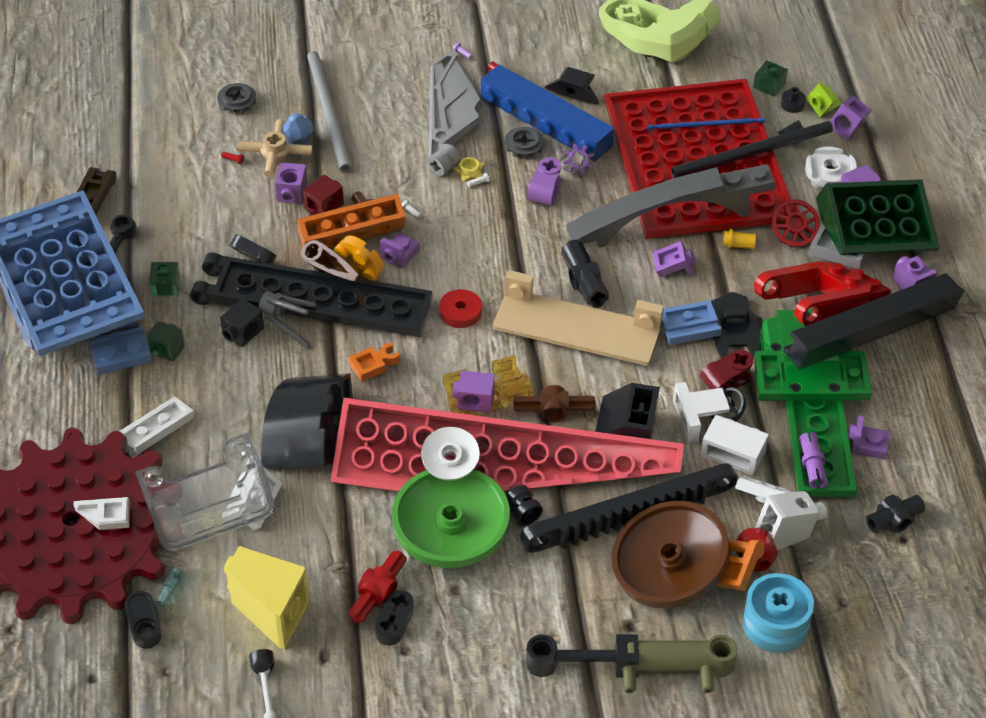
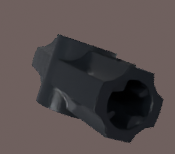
M577 239L570 240L561 247V254L568 267L571 286L574 290L579 289L587 305H591L593 308L602 307L609 300V292L601 280L598 264L595 261L591 262L582 242H578Z

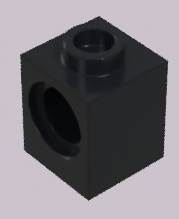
M243 298L220 317L222 334L229 342H235L241 347H244L264 329L262 310Z

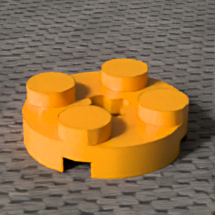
M346 236L334 248V252L343 258L357 272L360 278L377 281L385 269L380 255L374 249L369 252L364 247L367 243L355 236Z

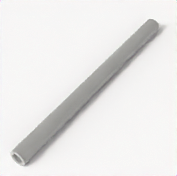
M311 51L308 53L307 58L338 166L342 173H347L351 171L352 166L318 52Z

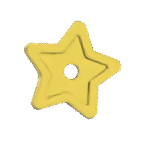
M466 157L460 161L458 166L453 167V171L460 174L462 182H465L471 178L476 179L483 176L481 169L484 167V163L479 162L473 157Z

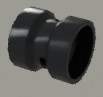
M517 486L507 493L506 497L510 511L514 512V518L520 526H528L540 518L543 513V507L537 500L532 499L533 494L527 486Z

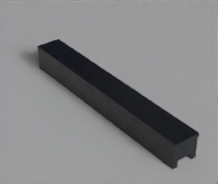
M947 273L794 330L790 334L794 339L793 344L785 346L783 351L796 364L799 370L953 310L956 308L965 290Z

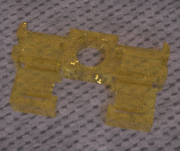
M515 355L492 361V372L498 375L499 379L495 382L494 392L498 399L493 401L491 412L508 408V402L513 401L516 396H534V387L527 374H523L522 378V374L516 364ZM461 370L442 375L443 386L448 394L447 407L449 411L461 414L477 412L458 410L457 398H453L454 381L460 380Z

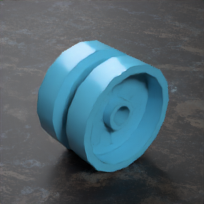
M773 573L758 578L753 582L747 593L742 623L746 636L754 645L765 651L781 653L797 648L808 635L814 608L812 593L801 580L788 574Z

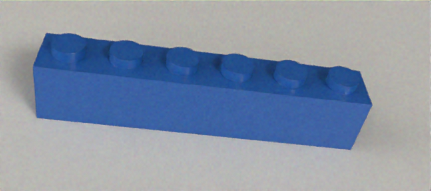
M499 64L481 78V98L572 149L573 144H576L579 150L584 145H587L585 152L587 154H594L589 159L597 161L613 147L614 127Z

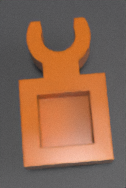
M387 343L377 352L373 347L349 356V365L360 381L363 382L386 372L385 365L392 366L400 362V353L397 352L390 355V353L394 352V347L392 343Z

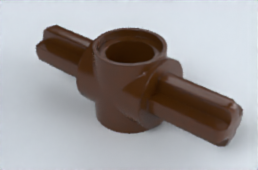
M558 385L545 387L540 391V396H516L513 399V409L515 412H540V416H543L546 421L554 423L566 419L569 416V411H594L596 408L594 396H569L568 391Z

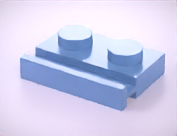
M711 300L664 308L662 328L665 336H667L668 345L721 336V326L718 324Z
M143 327L89 339L98 375L152 362Z

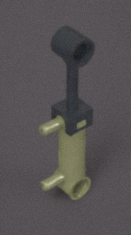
M540 634L532 637L527 643L526 666L528 671L534 676L546 677L555 671L557 662H615L616 677H623L624 691L626 693L636 691L638 671H700L702 691L704 693H712L714 691L713 676L726 677L733 672L738 647L736 642L727 635H715L709 641H638V634H616L615 650H558L557 643L552 637ZM542 654L546 655V657H538L537 655Z

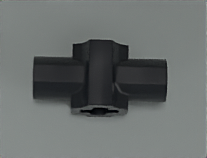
M892 494L878 504L876 512L867 515L866 522L873 533L888 527L893 532L900 533L905 531L914 522L916 515L925 511V504L919 495L901 500L899 496Z

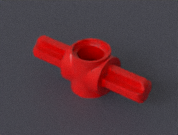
M392 551L382 566L367 569L361 577L358 585L360 597L348 612V617L354 623H363L374 607H380L382 604H385L387 597L396 591L398 585L396 576L407 561V557L401 551Z

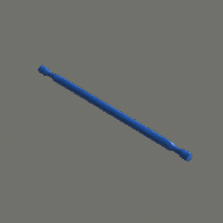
M765 118L647 125V128L652 130L655 128L668 129L748 124L754 122L764 123Z

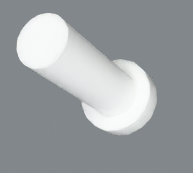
M484 173L483 176L466 183L469 188L483 182L489 183L490 178L487 173Z
M408 200L402 203L403 210H407L417 219L421 218L422 214L412 207Z

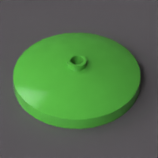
M475 469L466 477L451 481L439 479L429 473L428 470H425L407 481L398 492L392 508L393 530L399 544L415 559L441 568L466 567L486 559L503 543L510 523L509 503L502 488L492 478Z

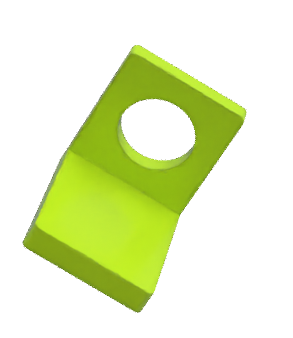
M823 81L818 83L806 97V100L819 117L831 112L842 104L829 85L826 86Z

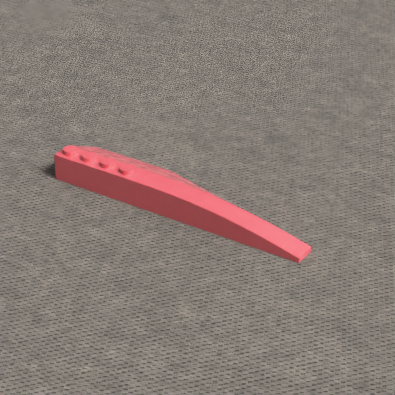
M344 398L330 482L399 492L407 481L427 470L421 456L423 443L432 432L444 427L461 428L475 438L479 447V460L475 470L492 478L504 492L511 491L520 485L534 489L680 473L684 444ZM448 455L445 459L452 461L456 458L453 455Z

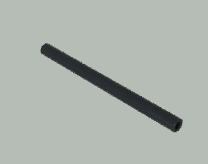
M830 121L818 123L671 168L673 178L715 168L831 133L833 126Z

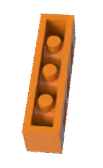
M394 194L299 218L298 233L303 247L307 242L317 240L331 248L337 246L346 236H355L363 240L404 229L406 216L399 195Z

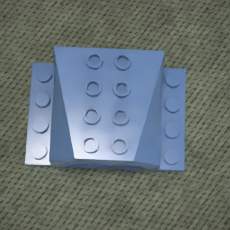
M84 191L0 218V284L26 344L32 350L36 349L39 356L105 332L137 328L138 320L145 318L144 311Z

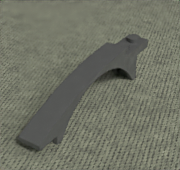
M768 164L719 174L716 167L673 178L628 194L567 224L571 240L577 239L578 242L583 244L597 241L598 247L607 246L612 237L633 219L650 210L672 203L686 201L716 203L733 210L743 218L749 216V195L774 190L775 182Z

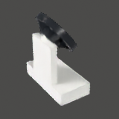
M686 382L675 384L673 403L687 444L699 442L701 429L699 417L711 416L714 419L715 415L733 412L736 415L730 419L736 422L741 418L746 409V398L736 388H717L689 392ZM732 392L740 395L741 406L739 410L734 408L735 402L731 399Z

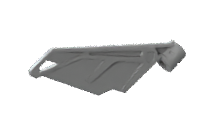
M455 51L447 52L430 66L428 158L425 161L430 170L440 177L461 161L460 153L453 145L480 123L479 115L476 112L480 103V97L457 62L458 56ZM447 60H450L447 67L444 69L443 63Z

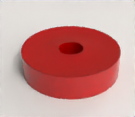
M452 290L446 293L440 300V317L451 327H470L476 324L482 316L481 299L477 294L469 290Z

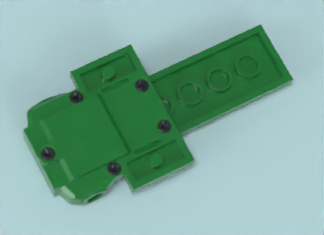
M808 309L805 318H808L813 313V310ZM777 310L776 316L767 318L763 322L760 331L761 351H755L754 365L759 401H785L797 492L805 491L810 497H855L857 488L843 401L871 400L872 390L865 351H846L799 370L783 349L794 342V339L790 336L791 332L805 326L794 317V310ZM807 432L809 441H811L810 432L818 435L820 452L825 457V464L823 466L828 484L821 489L819 488L818 480L816 481L817 489L809 486L807 469L803 467L802 463L804 454L799 438Z

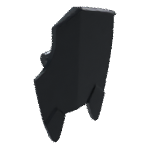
M730 292L712 300L711 303L716 313L718 324L721 326V336L713 337L720 358L727 356L729 346H746L754 360L755 351H759L762 318L750 310L747 297L741 294Z

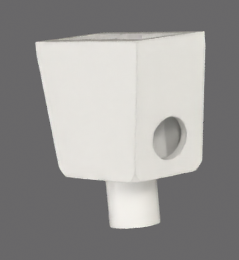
M805 491L767 496L755 528L765 529L771 536L777 550L809 538L816 521L827 517V510L822 502L814 503Z

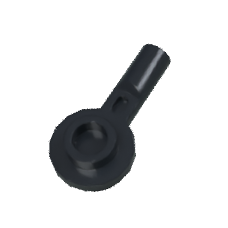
M118 215L112 220L110 229L113 237L110 245L115 254L122 240L133 236L136 232V223L128 215Z

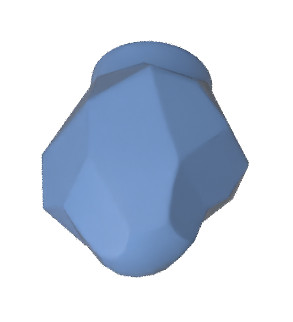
M294 113L283 125V132L287 140L290 141V144L307 145L313 133V124L305 115Z

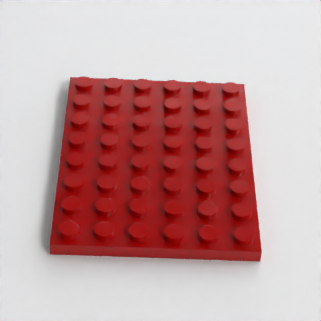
M747 79L608 93L604 97L612 127H614V136L631 193L673 179L671 168L768 139L763 123L759 122L668 129L655 128L652 130L647 128V125L759 119L761 116ZM773 150L717 167L719 174L768 164L775 182V189L749 195V216L742 218L733 210L711 202L686 201L672 203L638 216L645 239L771 225L772 216L776 208L783 202L791 200ZM793 204L788 205L790 212L794 213ZM784 208L778 214L785 215ZM776 219V224L785 223V221Z

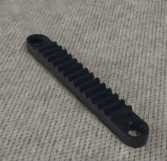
M728 463L719 464L533 523L525 527L519 537L527 552H539L558 545L564 549L567 542L577 545V539L579 538L586 542L589 535L599 538V532L601 531L606 535L609 534L611 528L620 531L621 525L625 526L635 515L659 503L669 501L695 503V501H698L701 504H705V498L733 488L737 484L738 475L732 465Z

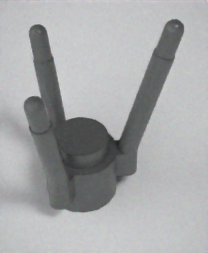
M266 291L259 303V309L265 313L264 319L276 324L304 347L310 348V344L276 318V315L282 316L285 309L307 315L309 313L307 309L296 305L315 308L317 306L316 303Z

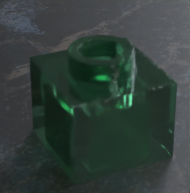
M766 60L755 73L753 88L775 97L786 84L788 69Z
M151 262L149 284L152 296L178 295L180 284L178 262Z
M157 321L147 334L150 353L174 362L185 347L182 329L173 324Z

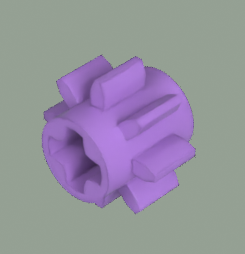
M573 144L574 150L572 152L564 151L568 155V160H565L563 164H570L572 166L569 171L570 173L575 168H578L579 172L584 174L583 167H592L588 163V158L593 157L594 154H587L585 152L587 145H584L579 150L577 145ZM575 152L585 156V159L581 161V166H578L577 163H572L571 158L575 157Z

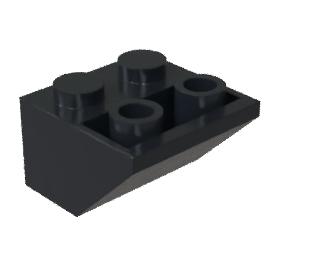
M630 383L604 395L595 432L652 439L660 387Z

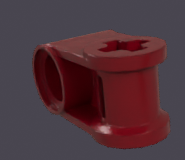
M735 350L731 354L706 365L700 372V379L709 389H737L747 384L751 379L750 368L753 365V356L748 351Z

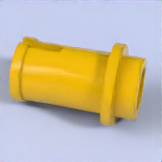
M733 229L724 231L723 246H726L727 249L730 250L731 247L754 250L756 233L733 232Z

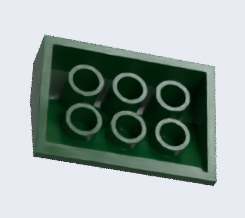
M922 179L826 183L816 197L821 221L840 255L938 251L940 249Z

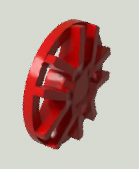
M792 199L783 202L776 208L772 216L771 229H773L780 243L790 247L808 245L814 240L820 228L818 213L809 203L802 200ZM793 204L794 213L790 212L788 205ZM798 205L807 208V210L800 213ZM782 208H784L785 215L778 214ZM811 212L813 218L806 220L804 216ZM776 219L785 221V224H776ZM815 222V230L809 227L808 224ZM778 229L785 230L783 236L780 234ZM805 230L812 236L808 239L802 231ZM788 232L793 234L791 241L786 239ZM797 236L803 240L802 242H795Z

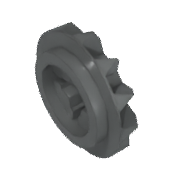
M234 83L227 85L217 95L218 105H221L223 111L230 110L231 113L235 111L242 113L243 109L251 110V106L256 104V92L247 84Z
M531 127L514 128L505 136L507 152H513L514 157L519 154L524 158L526 155L534 157L536 152L542 151L544 137L538 130ZM523 139H525L527 145H522Z

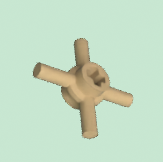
M283 119L276 121L274 131L267 133L263 137V142L238 141L237 144L238 151L261 152L267 162L264 175L268 178L274 177L276 165L281 164V162L284 163L287 160L288 154L311 156L313 154L312 145L289 144L283 132V125L285 124Z

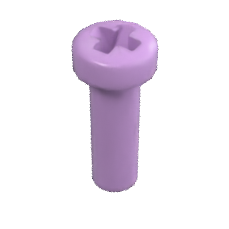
M457 42L454 44V51L460 52L468 59L473 57V54L464 49L461 43Z

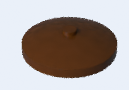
M687 501L659 503L635 515L622 528L613 546L612 567L623 591L638 603L654 608L681 607L704 597L721 581L730 562V540L719 517L708 508Z

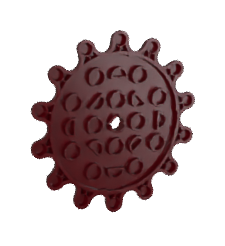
M71 427L64 432L62 443L52 450H43L37 443L31 440L24 441L19 448L21 464L13 470L5 471L0 469V593L11 590L18 595L14 611L19 619H31L36 615L39 608L45 604L52 603L60 608L61 619L65 623L75 624L82 619L84 607L88 601L99 598L106 601L107 605L114 610L123 609L125 601L129 596L126 591V584L131 578L142 576L149 580H158L164 575L165 565L155 557L154 551L159 544L177 542L184 536L183 525L177 521L166 519L163 515L167 506L182 499L183 489L175 482L156 483L153 481L154 473L163 464L162 456L158 452L149 450L140 456L128 457L124 454L128 441L123 433L113 431L102 443L87 445L84 442L83 433L79 429ZM129 497V528L99 530L75 511L74 501ZM71 515L79 518L77 524L73 526L65 525L66 520L71 518Z

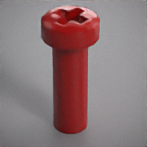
M222 153V158L237 161L238 164L244 162V155Z

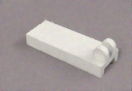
M174 396L119 431L127 437L128 443L125 452L129 451L130 456L137 457L142 451L193 419L194 410Z

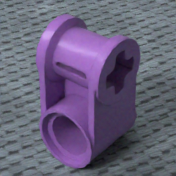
M547 157L539 162L534 177L528 186L527 200L551 206L554 204L561 185V178L559 176L561 163L558 159Z

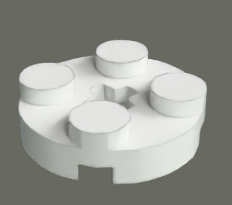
M821 147L816 149L813 155L807 157L805 173L811 180V185L814 188L822 189L826 183H840L842 174L856 169L857 164L854 157L844 155L843 150L840 148Z

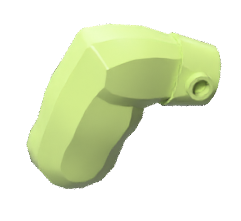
M608 0L599 10V17L603 27L627 48L635 53L659 57L670 64L683 60L693 52L699 43L705 40L716 28L721 18L720 12L712 0H693L676 10H670L646 0Z

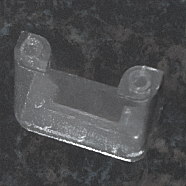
M248 433L233 437L225 443L223 448L225 462L170 481L166 470L160 466H150L135 471L158 538L165 549L179 550L263 520L271 515L275 507L264 467Z

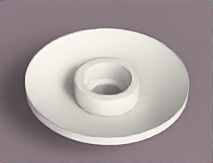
M444 427L432 432L426 438L422 446L421 456L425 468L433 476L442 480H458L469 475L477 466L479 447L475 438L469 432L457 427ZM448 455H453L456 459L449 461L445 458Z

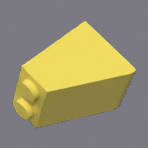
M239 546L234 556H230L227 559L224 572L227 574V589L230 591L231 602L279 648L285 649L310 602L306 567Z

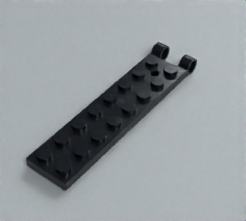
M214 252L208 253L205 256L202 270L210 276H219L216 285L205 281H197L190 292L191 300L199 305H207L210 301L235 305L243 298L259 308L263 294L266 291H270L274 294L280 293L288 297L314 302L317 305L315 308L296 305L309 311L307 315L285 309L283 314L421 337L433 298V292L430 290L359 279V281L355 282L329 273L222 256Z

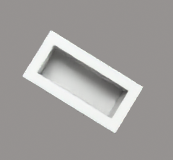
M715 415L703 437L701 456L720 464L728 463L734 469L754 476L766 452L769 434L737 423L732 419Z

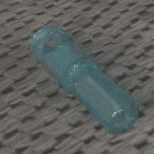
M172 567L156 599V603L159 606H165L183 573L181 569Z

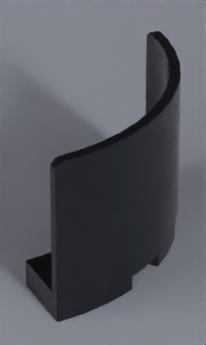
M351 373L293 377L285 379L277 386L268 403L263 423L261 461L265 469L324 466L334 462L337 425L333 424L336 415H341L343 399H353Z

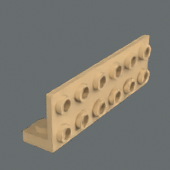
M511 270L507 271L505 276V296L493 322V330L636 364L649 365L662 328L663 305L637 300L634 317L533 294V275Z

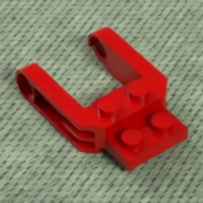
M823 261L765 271L754 282L755 293L765 300L782 299L817 291L823 292L824 294L803 298L796 305L794 317L804 326L891 294V289L881 284V281L864 274L863 270L856 268L848 270L840 263ZM773 280L772 287L765 292L766 284ZM814 307L813 313L808 318H805L807 310Z

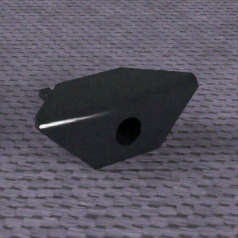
M567 67L559 79L545 86V89L560 95L599 104L598 98L589 86L595 74Z

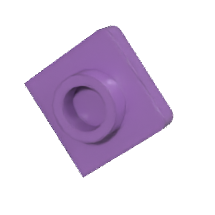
M399 232L391 240L383 238L380 241L381 258L387 263L394 264L402 269L420 250V242Z
M682 241L652 252L656 272L660 277L684 268L689 276L695 274L693 264H696L694 254L691 249L687 250Z
M859 415L857 424H851L848 438L849 441L853 442L851 453L885 460L890 431L863 426L864 416Z

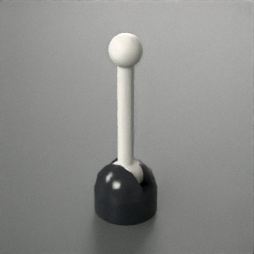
M259 649L250 653V667L256 674L261 675L266 706L264 718H277L276 713L272 710L267 676L274 668V654L272 650Z

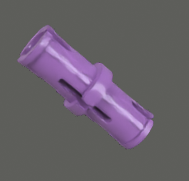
M807 432L799 438L804 454L802 463L803 467L807 469L809 486L817 489L816 481L818 480L819 488L821 489L828 484L823 466L825 464V457L820 452L818 435L810 432L811 441H809Z

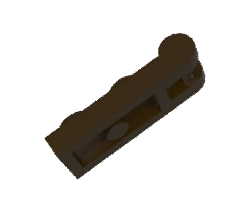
M90 167L77 192L84 191L95 215H97L110 187L116 182V171L106 170L104 172L100 171L99 168Z

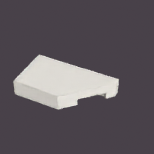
M129 497L74 501L75 511L99 530L129 528Z

